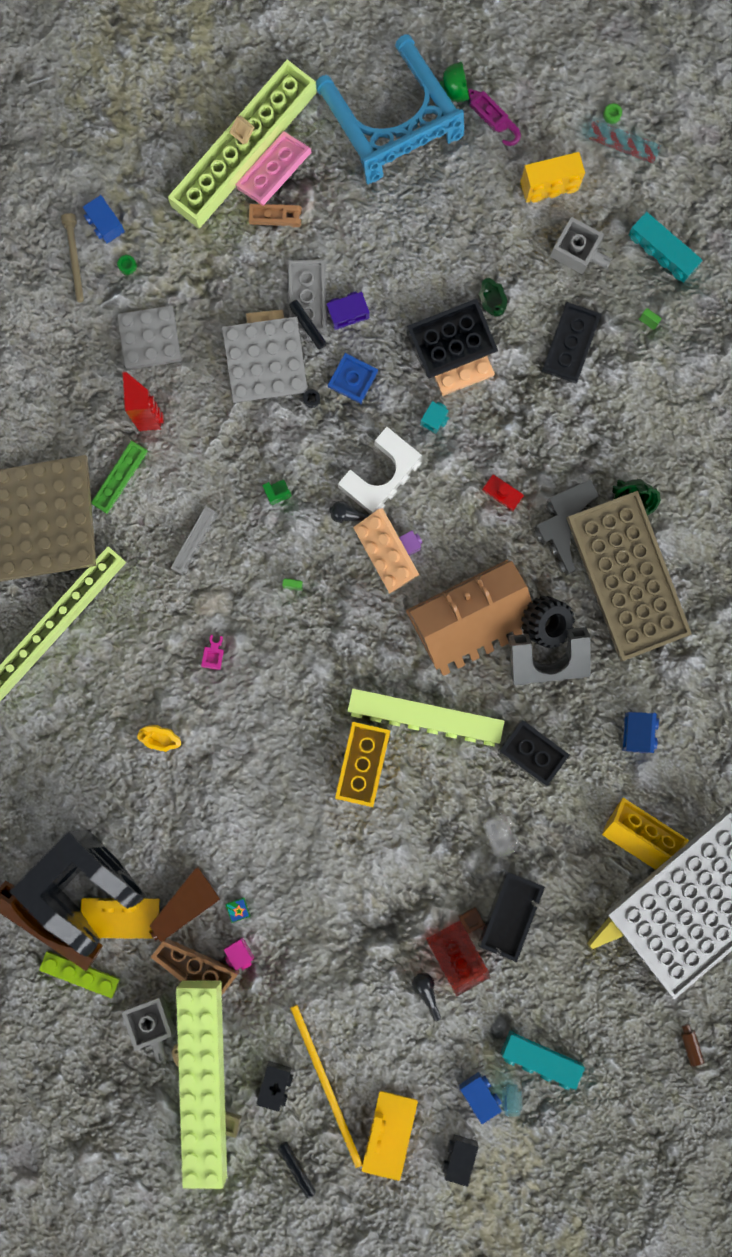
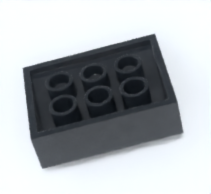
M477 298L408 325L406 328V334L412 349L428 379L498 352Z

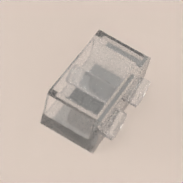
M500 813L481 820L496 859L519 851L517 846L520 843L517 835L512 834L510 829L513 824L509 815L506 816L505 813Z

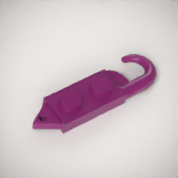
M468 89L470 107L494 132H503L509 129L515 138L512 141L503 139L502 143L507 146L516 145L521 139V131L508 118L509 116L484 90L479 92Z

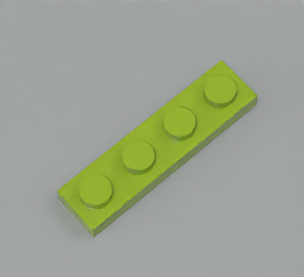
M51 951L45 953L39 969L41 972L111 999L114 997L120 982V978L92 967L85 971L64 956Z

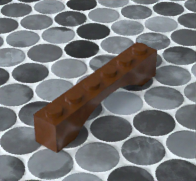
M5 880L0 885V914L87 971L97 958L103 945L98 943L88 957L79 954L70 945L43 927L10 892L14 885Z

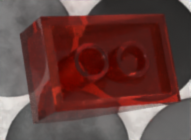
M460 920L426 938L456 997L491 978L487 967Z

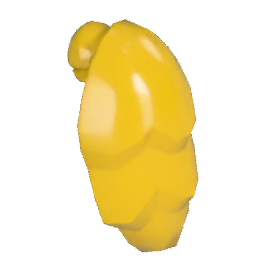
M147 725L141 728L137 734V739L150 749L166 752L170 749H176L181 745L179 736L174 734L171 729L161 728L159 725Z

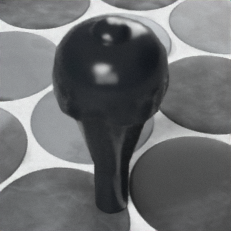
M343 501L335 502L329 509L332 520L338 523H343V521H363L370 516L347 505V502Z
M418 973L412 980L413 990L419 994L428 1006L434 1021H439L441 1016L436 1006L434 979L428 973Z

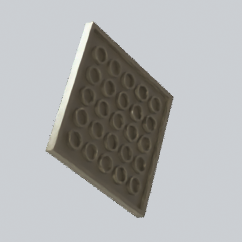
M81 455L1 469L0 582L96 566L88 457Z

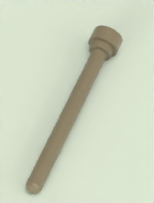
M67 213L61 216V221L67 230L76 300L81 303L84 297L74 233L77 220L75 214Z

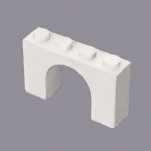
M388 427L376 438L374 445L393 461L396 469L393 478L384 485L374 486L366 483L352 470H349L338 483L340 490L370 514L378 509H384L386 506L384 504L388 498L391 500L398 492L396 490L400 484L404 485L410 478L408 474L412 470L416 471L422 464L420 461L422 455Z

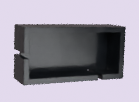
M505 870L478 946L495 954L498 951L500 956L517 962L537 907L531 904L532 900L539 904L545 887Z

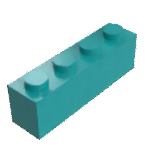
M648 212L633 225L628 234L634 243L642 246L649 256L657 259L663 268H667L672 272L674 278L681 280L683 283L703 261Z
M510 1030L500 1052L504 1058L503 1061L513 1066L515 1063L519 1064L524 1071L531 1074L533 1072L541 1074L540 1077L548 1082L552 1080L559 1082L558 1085L566 1090H570V1088L577 1089L585 1070V1066L581 1062Z

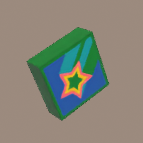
M245 897L225 904L231 923L251 916Z

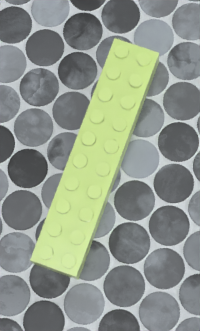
M286 60L238 115H241L255 127L248 143L242 144L229 133L233 126V121L168 196L171 207L200 229L234 190L235 184L317 93L316 81L289 60Z
M181 981L176 988L182 1185L183 1188L223 1189L227 1179L221 981Z

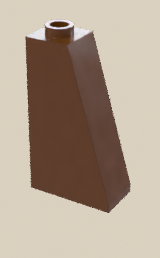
M199 867L194 869L150 925L151 930L149 933L155 941L158 939L160 942L164 941L220 900Z

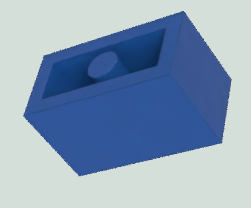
M102 195L83 206L86 213L83 216L89 225L93 223L95 226L94 232L99 240L103 238L107 244L125 232L122 224Z
M477 1072L459 1084V1088L480 1123L484 1124L502 1112L500 1107L502 1102L496 1093H491L489 1089L491 1084L485 1075L482 1077Z

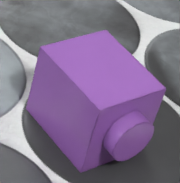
M413 531L399 537L409 556L421 550L420 544H422V540Z

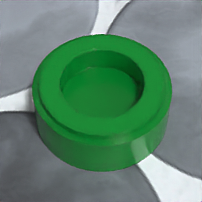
M123 255L118 259L117 266L122 274L131 275L136 271L137 263L132 256Z

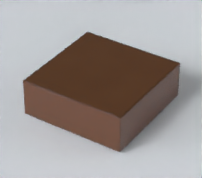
M476 907L458 916L468 934L485 925Z

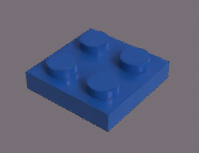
M345 353L328 383V388L361 404L378 373V369Z

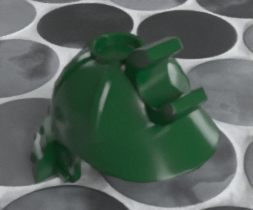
M641 479L628 480L626 483L623 480L617 481V486L614 485L612 492L615 494L614 499L638 491L647 516L657 509L661 498L656 488Z

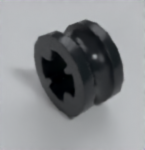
M313 389L307 390L303 396L304 404L308 408L317 407L320 404L319 393ZM309 395H311V397L315 395L314 403H312V401L311 403L308 402Z

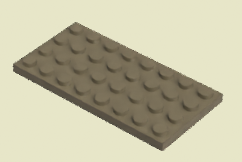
M638 491L566 517L620 661H625L692 635Z

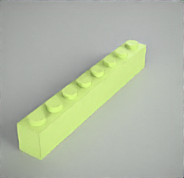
M352 689L348 707L351 717L362 719L363 715L369 716L370 721L381 723L382 719L388 720L389 725L400 727L402 723L408 725V729L419 731V727L425 728L427 733L438 735V731L444 732L446 737L457 739V735L465 737L464 741L476 743V739L484 741L483 745L495 747V743L500 744L505 722L499 719Z

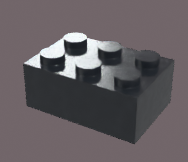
M520 720L497 751L543 786L549 785L570 756V754L524 720Z

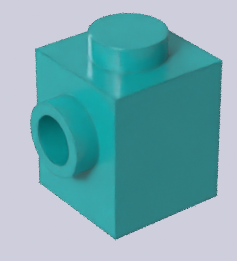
M432 401L422 417L420 425L437 434L441 426L443 428L446 426L449 417H447L449 410H447L444 404Z

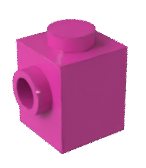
M243 937L225 947L224 951L227 955L225 959L230 968L234 967L235 971L241 968L243 971L252 965L251 961H253L254 956Z

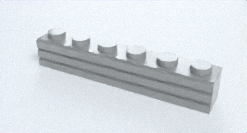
M205 506L171 566L172 570L181 575L188 571L189 567L187 566L193 562L195 552L199 551L200 543H203L206 538L205 534L211 530L212 522H215L217 519L216 511Z

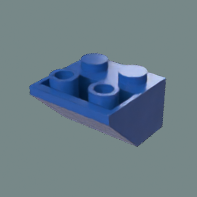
M625 713L622 751L654 753V749H657L658 739L655 738V730H658L659 718H656L657 713Z

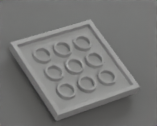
M297 316L222 327L233 403L303 394L307 391Z

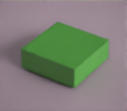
M648 308L645 309L639 318L641 322L653 330L662 320L660 316Z
M283 579V588L303 590V582L301 580Z

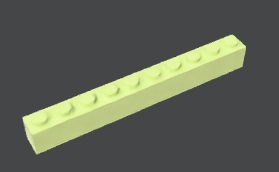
M107 547L96 559V566L89 567L0 664V701L125 565L126 561L110 547Z

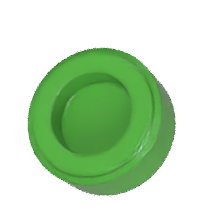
M615 103L607 105L603 112V118L609 124L619 122L622 116V108Z

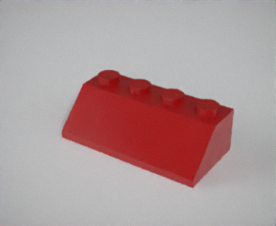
M123 372L125 412L139 431L161 430V423H164V415L160 407H158L157 401H154V396H151L149 391L130 374Z

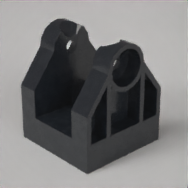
M90 830L68 831L10 892L43 927L70 945L76 952L84 957H88L96 948L100 938L91 928L78 906L62 890L82 871L92 882L114 897L127 909L139 904L145 898V894L132 879L123 864Z

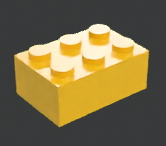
M580 152L525 165L520 181L525 201L535 203L543 198H555L560 194H572L579 190L585 175Z

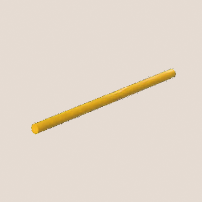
M294 1005L290 1009L355 1168H358L363 1163L298 1005Z

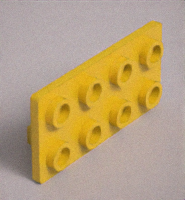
M82 898L81 912L99 938L153 939L149 933L151 930L150 925L160 913V899L144 898L139 904L127 909L115 898Z
M379 1091L362 1172L400 1181L418 1104L417 1099Z

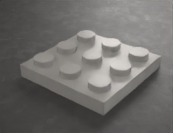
M173 305L117 314L126 370L182 361Z

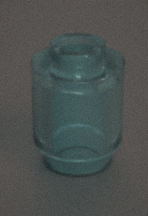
M508 1084L506 1088L502 1089V1109L506 1116L515 1117L521 1115L522 1089L518 1088L516 1084Z

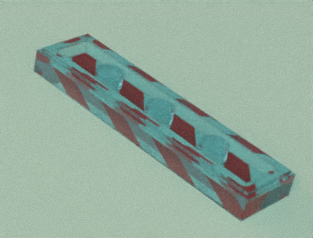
M593 119L586 136L589 140L651 164L655 163L662 146Z

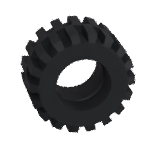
M551 596L535 598L533 603L527 605L528 609H525L523 612L525 613L521 620L523 622L521 625L524 630L523 633L529 634L531 641L545 648L559 647L560 643L564 644L566 642L567 629H574L572 626L575 623V619L572 618L574 613L566 603ZM551 616L549 624L545 627L548 618Z

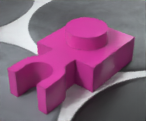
M210 635L211 648H204L202 667L221 670L224 650L219 649L223 642L222 636H220L218 643H214L213 635Z

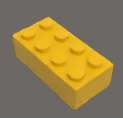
M352 722L335 799L369 807L374 806L390 730Z

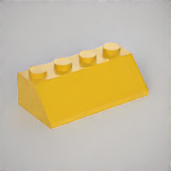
M624 797L608 819L602 833L604 837L655 870L682 849L689 841Z

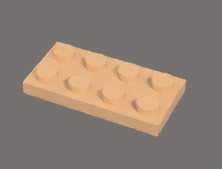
M383 508L376 510L353 527L389 594L419 576L417 569Z

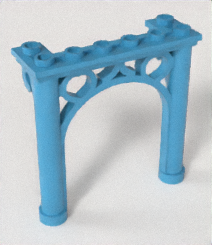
M409 34L401 36L396 41L395 47L422 87L425 98L420 110L401 125L385 129L371 128L363 125L355 118L330 76L323 75L316 80V91L319 95H322L360 156L367 185L377 182L380 178L384 177L382 165L410 153L413 149L426 145L429 141L441 137L445 133L448 144L464 136V111L462 109L459 110V108L456 109L415 47V42ZM430 98L436 106H429ZM425 114L437 115V118L432 121L426 122L423 120ZM419 123L421 127L415 130L417 128V124ZM364 134L372 136L370 142H368ZM379 137L390 140L382 146L375 144Z

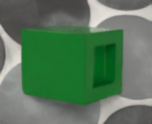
M285 480L272 485L269 482L262 485L271 506L292 497Z

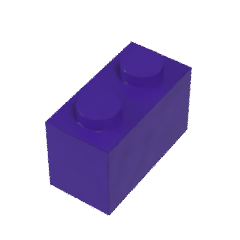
M352 292L347 297L341 299L334 298L327 303V311L334 330L369 319V309L362 292Z

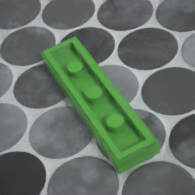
M131 440L91 501V504L108 514L148 450Z

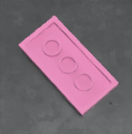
M283 131L235 184L237 189L264 206L311 154V149Z

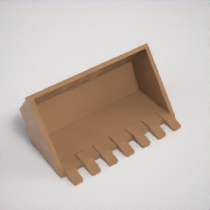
M507 559L407 609L406 613L436 670L440 669L442 675L445 676L450 673L449 663L454 661L459 669L465 666L462 657L466 654H469L471 660L475 661L480 658L477 651L478 648L483 646L486 654L494 651L492 641L498 639L501 647L509 643L506 634L513 632V635L523 634L521 630V625L523 624L521 620L525 615L523 612L525 609H528L527 605L532 603L527 585L514 563Z

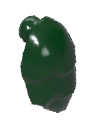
M485 278L478 293L482 306L490 315L495 317L501 316L507 307V296L501 284L496 283L491 278Z

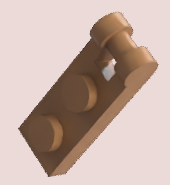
M250 204L249 225L301 227V219L299 217L302 213V207L298 205L265 204L262 206L261 204ZM287 213L292 214V218L287 217Z

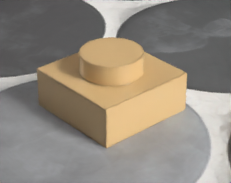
M240 115L236 117L229 133L242 144H246L255 127Z

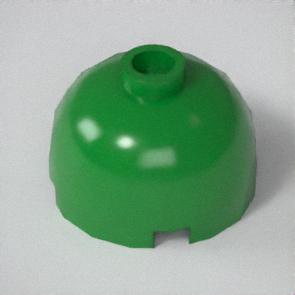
M463 62L449 65L443 73V80L439 81L440 85L451 101L464 102L469 100Z

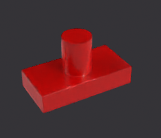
M492 474L482 489L484 493L512 512L524 496V494Z

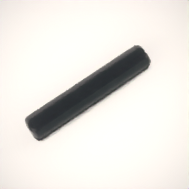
M298 300L292 301L289 307L294 315L297 316L306 333L317 349L324 348L326 341Z
M286 1141L278 1146V1150L307 1199L313 1197L316 1191L291 1147Z

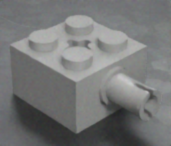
M573 217L568 221L550 256L581 274L584 273L589 262H594L607 270L613 259L598 252L597 248L604 234Z
M163 994L126 1007L121 1013L134 1051L151 1046L156 1062L167 1059L168 1055L163 1040L172 1037L176 1030ZM147 1018L152 1020L153 1023L151 1025L145 1022Z

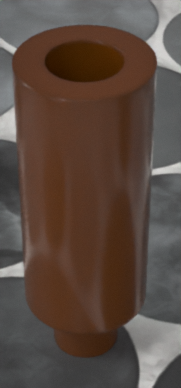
M690 1024L682 1025L683 1032L681 1037L690 1066L702 1065L704 1059L695 1030H691Z

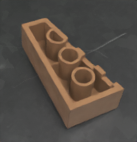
M168 938L160 944L151 956L153 960L180 981H221L222 995L240 972L239 970L235 971L233 967L230 968L222 962Z

